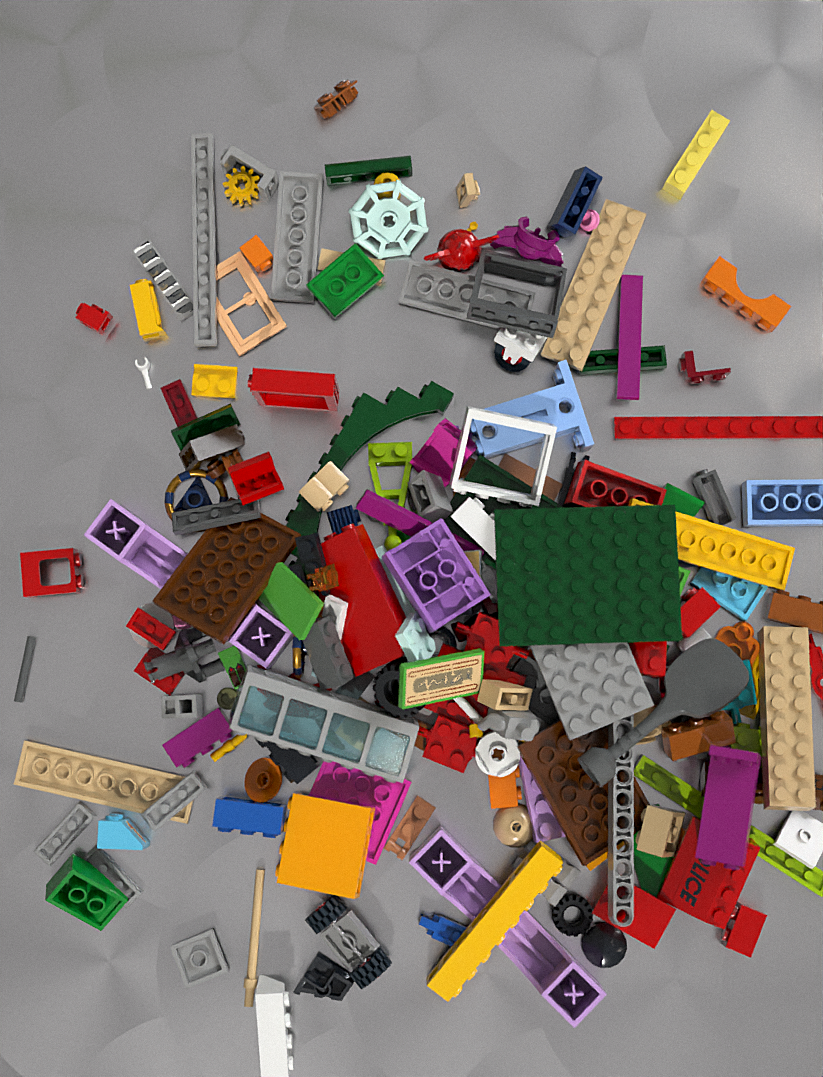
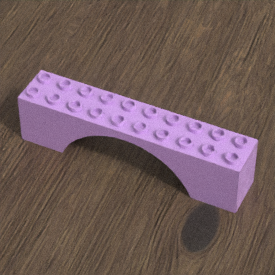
M112 499L108 501L84 534L85 537L119 562L160 589L188 554ZM254 603L228 641L264 668L271 669L291 642L293 633L280 620Z
M441 825L409 857V863L443 897L454 904L471 921L476 918L502 886ZM523 911L519 916L520 919L517 925L507 930L504 940L498 947L520 969L538 992L575 1028L607 994L602 985L528 911Z

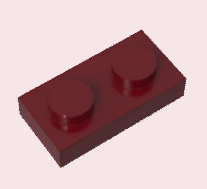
M181 379L160 388L177 427L198 418Z

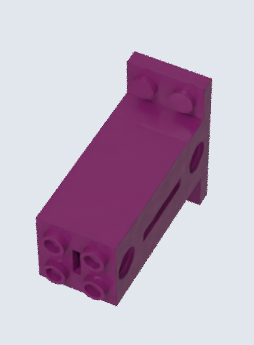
M710 745L709 755H711L695 858L701 859V864L714 866L716 862L724 863V868L739 870V867L745 866L762 757L756 752Z

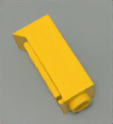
M147 279L137 280L135 284L130 285L138 329L143 340L167 335L162 329L155 286L151 280L148 281Z

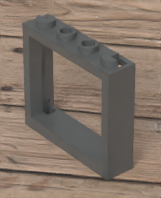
M482 249L466 319L553 338L558 323L567 268ZM483 272H492L556 287L551 315L479 299L478 295Z

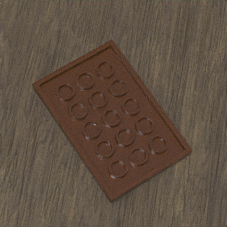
M260 513L261 518L206 529L152 601L156 606L224 645L267 587L276 564L284 563L297 546L295 538L301 536V534Z
M558 720L534 735L532 741H524L517 748L581 865L586 866L608 852V782L602 787L596 785L581 767L578 758L591 747L608 749V729L606 726H603L569 740L561 720ZM619 770L616 775L619 782H623L625 779V773L622 770ZM635 777L634 834L642 829V812L647 808V805H650ZM619 793L616 798L620 806L625 802V796L622 793ZM619 816L616 821L620 829L625 825V819L622 816ZM618 840L616 846L622 843L623 840Z

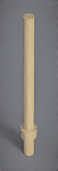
M256 869L247 977L244 978L243 988H246L245 1007H253L254 989H257L256 966L264 869Z

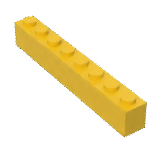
M539 840L426 977L427 986L447 1002L452 997H457L462 990L464 982L471 980L475 975L478 965L488 960L492 948L495 945L499 946L504 940L507 930L517 925L521 913L528 911L533 905V899L538 893L542 894L545 891L550 878L560 873L563 868L561 856Z

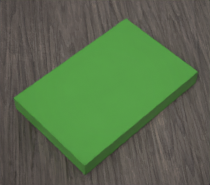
M283 562L276 564L267 587L259 597V600L299 640L306 639L324 605Z

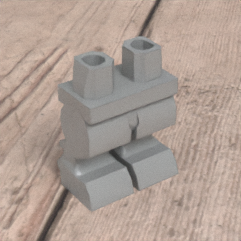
M531 840L524 850L529 853L537 843ZM519 856L512 864L514 870L523 861ZM562 858L563 868L555 877L569 888L581 871L573 865H568L566 860ZM550 878L547 888L540 895L545 896L546 900L555 907L567 889Z

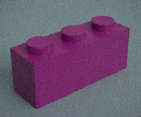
M219 707L162 744L176 768L181 765L186 768L195 762L193 757L199 753L204 756L214 749L212 746L214 743L220 741L222 744L231 738L233 729H230V721L222 708Z

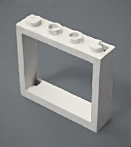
M467 406L449 482L450 487L454 489V492H459L460 494H467V491L476 493V497L488 499L489 496L497 497V501L503 503H510L512 500L519 502V505L523 507L539 506L557 427L546 422ZM472 419L545 434L531 494L459 480Z

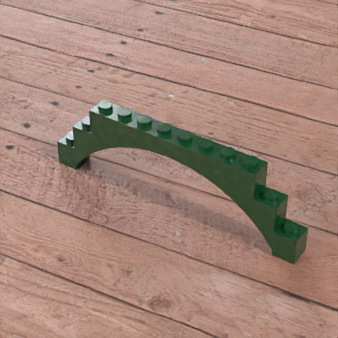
M432 380L429 385L425 384L419 393L421 399L397 386L396 390H391L386 397L387 405L363 392L361 397L357 396L351 406L354 408L351 415L344 417L340 425L343 428L339 435L335 433L329 445L332 447L328 454L324 452L318 463L321 465L317 472H312L307 482L329 461L342 471L347 462L359 449L388 428L419 416L435 413L444 415L454 398V393ZM299 494L296 500L299 504L295 510L291 509L285 519L287 521L286 526L300 533L301 536L317 533L323 510L321 509L318 512ZM296 546L291 555L296 557L297 560H292L289 566L301 564Z

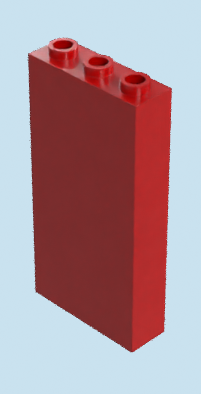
M354 523L341 528L343 533L339 535L334 532L323 537L325 542L321 543L329 574L328 580L331 592L329 595L348 603L341 644L357 677L405 655L395 635L406 619V616L364 525L355 527ZM316 579L319 598L325 603L326 596L321 594L318 586L319 579Z

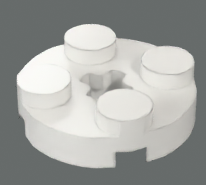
M494 731L485 734L476 746L475 758L477 765L488 775L504 777L511 774L517 768L520 760V752L517 748L519 746L518 742L514 739L503 738ZM495 748L504 751L502 759L499 760L497 757H492Z

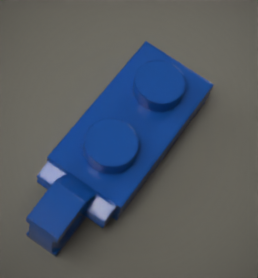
M422 914L418 921V925L428 929L427 934L431 935V938L449 946H453L467 929L464 925L434 914L433 918Z

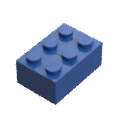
M220 796L215 802L212 826L218 827L220 832H231V830L237 829L240 830V834L254 835L256 832H261L263 837L276 838V836L283 832L287 804L274 802L260 803L250 799Z

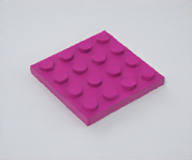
M323 761L308 796L359 806L375 807L366 861L376 865L412 782L404 778L403 783L397 781L396 783H391L378 775L369 776L356 768L347 769L341 766L340 763Z

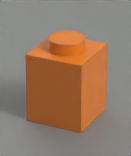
M257 234L239 247L242 255L257 273L261 270L264 272L272 266L273 255Z

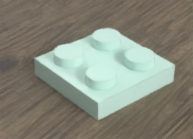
M417 611L409 613L395 636L409 662L429 659L436 650L435 642L429 636L425 623L419 617Z

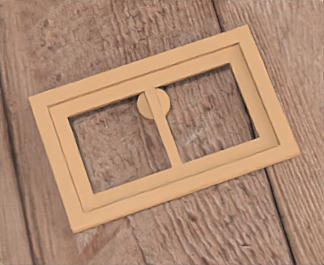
M241 251L216 266V281L237 268L251 292L245 293L241 301L224 310L216 297L218 323L237 354L241 356L286 328L287 325ZM257 300L271 323L247 338L242 339L227 314L243 304L252 306Z

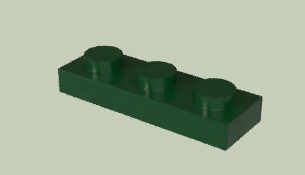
M230 403L172 429L171 433L180 451H182L191 440L236 424L237 426L241 424Z

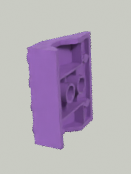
M442 518L399 546L387 551L381 557L413 609L423 619L429 634L491 595Z

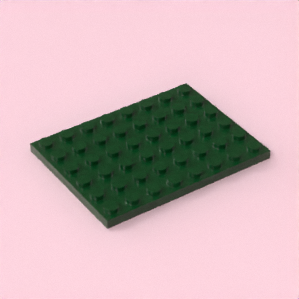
M675 505L494 510L499 647L682 641Z

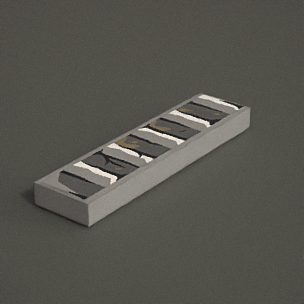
M150 239L133 249L131 252L179 320L183 322L193 315V300Z

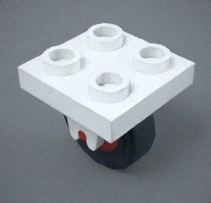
M501 327L494 339L497 342L494 350L495 359L506 370L511 372L522 371L534 361L548 337Z

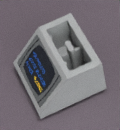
M422 470L408 482V503L411 512L432 523L441 518L444 520L453 513L440 476Z

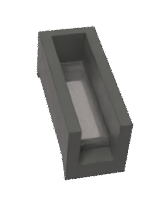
M708 469L697 472V477L692 480V483H694L700 500L705 502L703 507L710 522L722 526L733 522L736 516L716 469L710 472Z

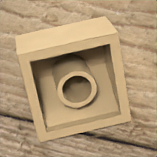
M647 805L641 816V821L643 822L642 829L636 836V844H638L636 850L659 857L675 856L686 813L656 805Z

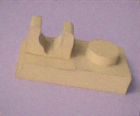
M473 173L464 174L456 186L459 209L467 207L472 200L478 199L480 195V189L477 180L473 178Z

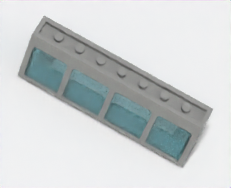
M249 664L230 711V729H233V732L236 734H249L258 741H271L280 748L289 749L290 747L298 750L300 754L305 756L312 754L318 756L322 761L328 763L334 761L347 769L356 768L369 776L378 775L391 783H396V781L403 783L419 730V723L416 718H409L408 716L405 719H401L400 715L396 718L392 716V713L387 714L384 712L385 708H380L379 706L326 689L321 690L320 687Z

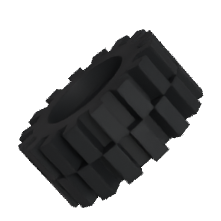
M563 895L564 897L560 899L557 905L553 906L552 920L556 928L562 934L564 933L569 937H578L579 934H585V931L590 929V924L593 923L592 907L580 895ZM572 906L577 907L581 911L580 920L574 924H570L564 919L565 910Z

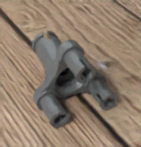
M196 628L179 631L174 651L154 658L149 663L144 662L146 671L158 668L156 672L148 674L151 683L184 671L185 674L201 683L212 675L224 672L225 670L220 658L202 666L197 663L199 661L198 658L217 652L215 645L206 648L214 644L212 638L193 646L192 642L208 635Z

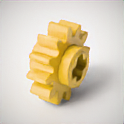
M244 166L241 167V172L233 168L234 175L226 174L229 182H223L224 188L227 189L224 192L225 196H231L232 204L238 200L240 206H243L244 201L247 200L251 205V197L259 198L256 190L259 191L257 185L260 177L254 176L253 169H250L247 173ZM244 183L246 188L241 189L239 185Z

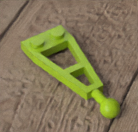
M412 442L368 443V463L375 493L385 499H399L398 505L405 508L408 482L410 481L413 466L410 464L412 459ZM405 465L401 489L382 490L376 466ZM389 525L388 536L384 541V547L387 551L402 544L401 539L397 536V529Z

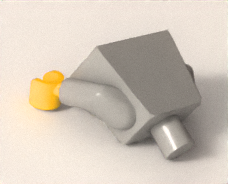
M489 707L486 717L481 719L478 724L469 725L470 738H482L483 731L490 728L503 738L518 740L520 743L532 741L534 735L540 729L541 722L529 708L528 711L494 710Z

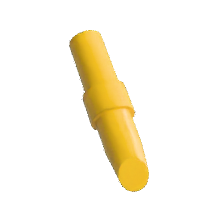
M238 734L231 740H227L223 743V746L210 754V757L216 762L247 738V734Z

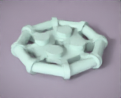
M398 179L394 182L366 185L364 192L348 211L351 217L354 236L352 240L380 260L400 255L409 256L413 248L429 229L424 208L425 199L403 185L401 180ZM393 191L392 197L378 199L376 194ZM399 193L412 202L406 206L397 199ZM371 197L374 203L368 212L361 210ZM416 209L418 223H411L410 211ZM392 215L394 224L384 225L385 220L383 218ZM360 218H366L368 230L364 232L361 230ZM410 229L415 230L414 234L406 243L403 240V238L406 236ZM370 235L380 242L379 247L371 243L367 238ZM389 242H399L401 246L385 249V245Z

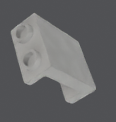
M232 144L229 149H225L221 154L220 164L225 176L226 174L231 175L233 168L241 170V167L244 166L247 173L250 169H253L254 176L260 177L257 186L261 198L267 202L270 201L279 187V179L275 170Z

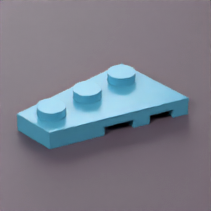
M704 567L699 568L689 583L696 589L703 587L720 606L744 622L749 618L768 586Z

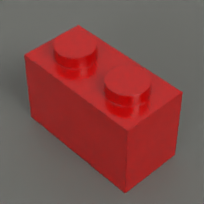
M737 902L729 918L731 920L728 928L725 927L722 931V945L751 958L767 915Z

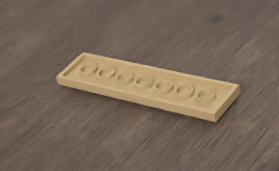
M608 199L605 200L599 215V224L592 231L560 307L554 337L547 338L541 356L556 362L567 360L569 367L579 371L583 370L643 226L646 213Z
M25 740L14 785L142 814L186 776ZM194 800L170 820L188 824Z

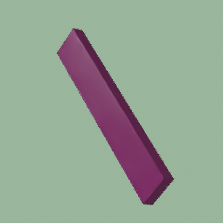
M642 275L621 276L616 399L639 400Z
M366 489L356 504L357 510L410 537L433 524ZM452 533L463 551L481 550L482 556L484 555L485 550Z

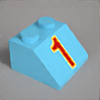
M111 813L98 821V849L144 850L150 846L148 838L130 818H123V814Z

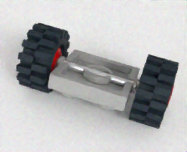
M333 895L318 906L305 921L316 934L323 931L320 934L321 938L347 970L360 962L350 973V977L362 990L381 976L391 966L392 962L381 948L376 950L380 946L352 910L340 919H337L348 907L339 896Z

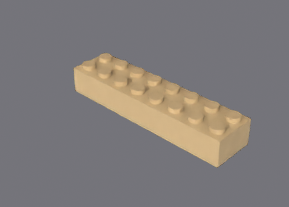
M763 626L758 632V643L760 645L758 654L764 810L810 811L816 807L808 628Z

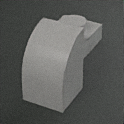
M203 694L161 696L162 719L203 717Z

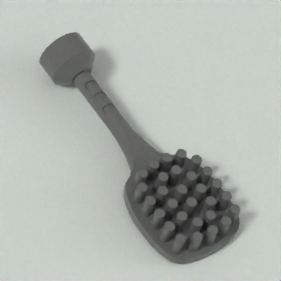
M709 638L694 644L682 653L667 670L664 677L665 696L658 706L642 722L610 748L591 747L578 758L579 764L593 782L602 787L615 776L616 760L658 726L680 715H688L693 718L709 717L736 699L749 681V673L745 664L730 647L717 639Z

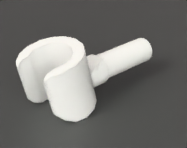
M144 357L146 363L144 366H140L136 359L135 365L142 372L146 389L152 388L148 375V370L150 369L149 361Z

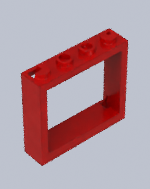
M253 368L252 374H249L248 388H250V392H252L260 406L338 411L339 386L335 374Z

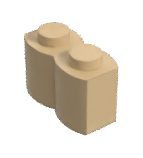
M329 461L299 493L318 512L321 509L326 511L334 503L331 499L336 494L341 496L349 488L347 484L350 480Z

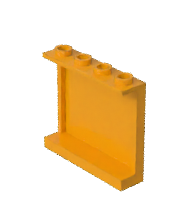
M293 793V796L289 798L287 806L288 810H290L289 817L285 820L283 831L286 832L285 839L281 842L279 854L282 855L281 861L277 864L275 876L278 877L277 883L351 899L359 898L375 807L359 806L303 795L302 793Z

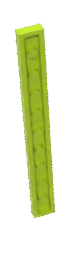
M642 755L634 767V776L701 819L704 797L701 796V792ZM751 825L749 838H752L761 847L757 856L815 894L823 897V871L816 866L811 869L773 845L774 839Z

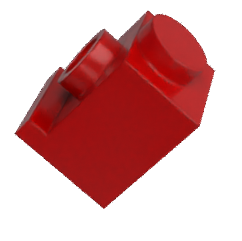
M81 303L77 308V316L75 318L83 325L102 335L113 316L106 310L103 313L104 310L95 304L89 306L86 303Z

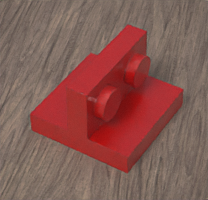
M269 451L227 467L237 498L240 499L242 505L284 490L283 483L275 469Z

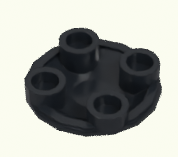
M599 923L590 926L582 942L586 959L594 966L600 968H611L619 964L627 951V940L623 932L609 923Z

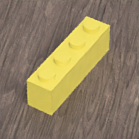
M714 110L710 111L662 188L664 191L679 200L682 199L726 130L730 120Z

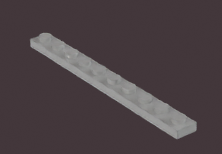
M213 133L191 134L195 347L217 346Z

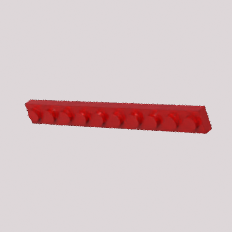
M823 416L613 418L614 440L823 439Z

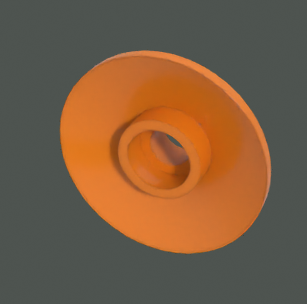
M260 758L254 761L246 772L245 790L253 801L260 803L268 802L280 790L282 772L280 766H277L270 758Z

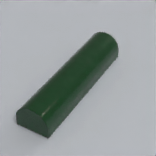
M411 155L325 164L327 185L374 181L382 173H393L398 178L413 176Z
M665 345L641 347L640 370L667 368ZM618 349L590 351L583 370H578V374L617 372Z

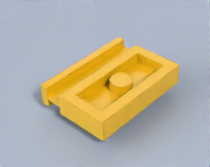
M194 364L192 397L236 400L238 367Z

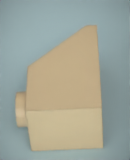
M482 679L477 701L494 710L528 711L533 689L500 680Z

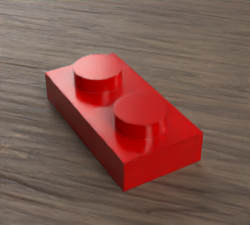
M137 608L126 627L162 650L166 649L176 633L175 630L141 608Z

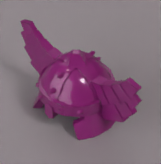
M527 216L518 219V225L504 226L503 229L498 230L496 235L499 234V238L489 244L494 249L499 247L516 248L521 258L539 259L545 264L562 267V264H564L563 253L556 245L560 240L558 232L552 230L547 234L548 239L539 234L541 231L539 227L535 231L526 229L529 226V218Z

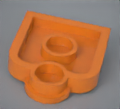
M744 621L737 622L733 627L724 626L720 628L714 638L730 647L741 660L748 659L750 666L753 665L760 650L758 641L753 638V627Z

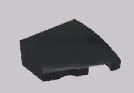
M318 952L293 993L296 995H300L301 992L314 994V997L317 998L329 997L332 1000L342 1001L354 984V980L350 977L351 972Z

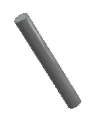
M27 636L14 698L15 702L23 703L36 637Z

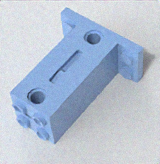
M567 360L558 362L554 374H552L556 386L484 409L554 424L557 427L555 438L575 432L573 440L576 448H580L581 453L590 450L594 445ZM559 407H565L568 413H562ZM472 419L470 432L476 436V453L478 457L482 455L486 459L542 443L545 435ZM489 430L493 433V436L485 437L482 432Z

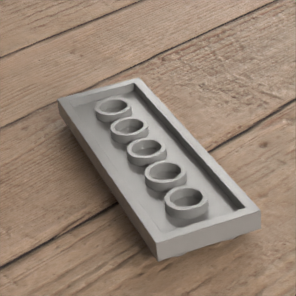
M280 171L271 301L315 303V296L306 287V284L317 275L323 174Z
M409 260L398 303L501 329L500 326L466 319L475 276ZM482 279L478 298L532 310L536 292Z

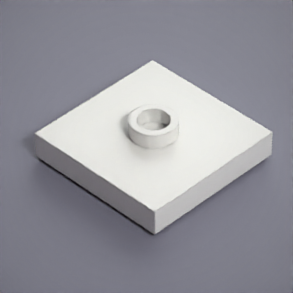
M790 810L773 845L813 869L823 851V823L804 811Z

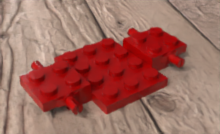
M479 611L477 619L471 627L458 622L455 631L467 635V644L464 651L445 643L442 644L437 657L482 649L484 651L483 680H500L521 686L525 682V675L510 670L506 666L514 654L527 659L530 650L519 646L499 647L498 618ZM479 693L464 696L482 718L487 716L489 707L477 701ZM453 699L427 704L424 707L425 709L439 715L435 725L430 730L419 726L417 735L427 738L426 748L422 757L464 773L468 762L472 757L475 758L478 738H470L469 725L476 723ZM488 728L486 731H483V732L489 733V732H492L493 730H491L490 728Z

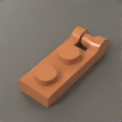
M417 795L383 849L388 852L392 851L397 854V858L403 860L436 807ZM398 837L405 841L403 847L395 843Z

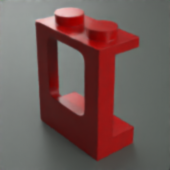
M66 548L20 553L23 597L35 598L46 595L81 593L80 588L84 586L83 576L79 575L82 557L77 549ZM68 558L70 561V583L43 586L40 577V562L48 559Z

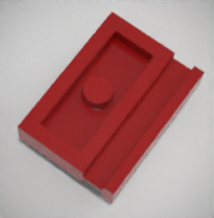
M157 647L149 648L134 669V672L151 683L148 674L156 672L158 668L146 671L144 662L149 663L152 659L166 653ZM181 671L162 680L157 679L152 684L171 696L185 673Z

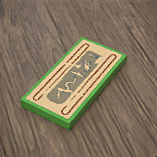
M475 649L400 664L398 706L401 709L478 694L483 679L484 651L482 649Z

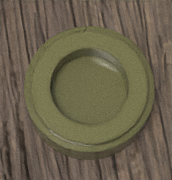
M230 687L220 690L217 695L218 705L226 710L232 709L237 691Z

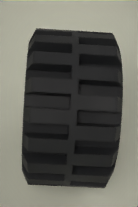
M402 656L389 662L377 673L373 680L375 684L372 687L373 691L376 692L374 698L379 700L378 705L380 708L382 706L385 708L384 712L387 714L392 713V716L396 718L400 715L401 719H405L408 716L409 718L414 716L426 705L401 709L398 706L399 685L397 680L400 679V664L409 662L406 657L403 658Z

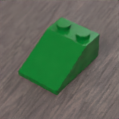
M72 854L46 884L45 901L102 931L126 904L128 897L91 863Z

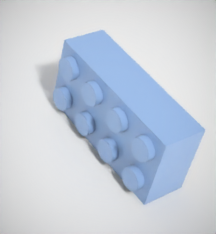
M823 479L746 480L742 483L743 527L823 526Z

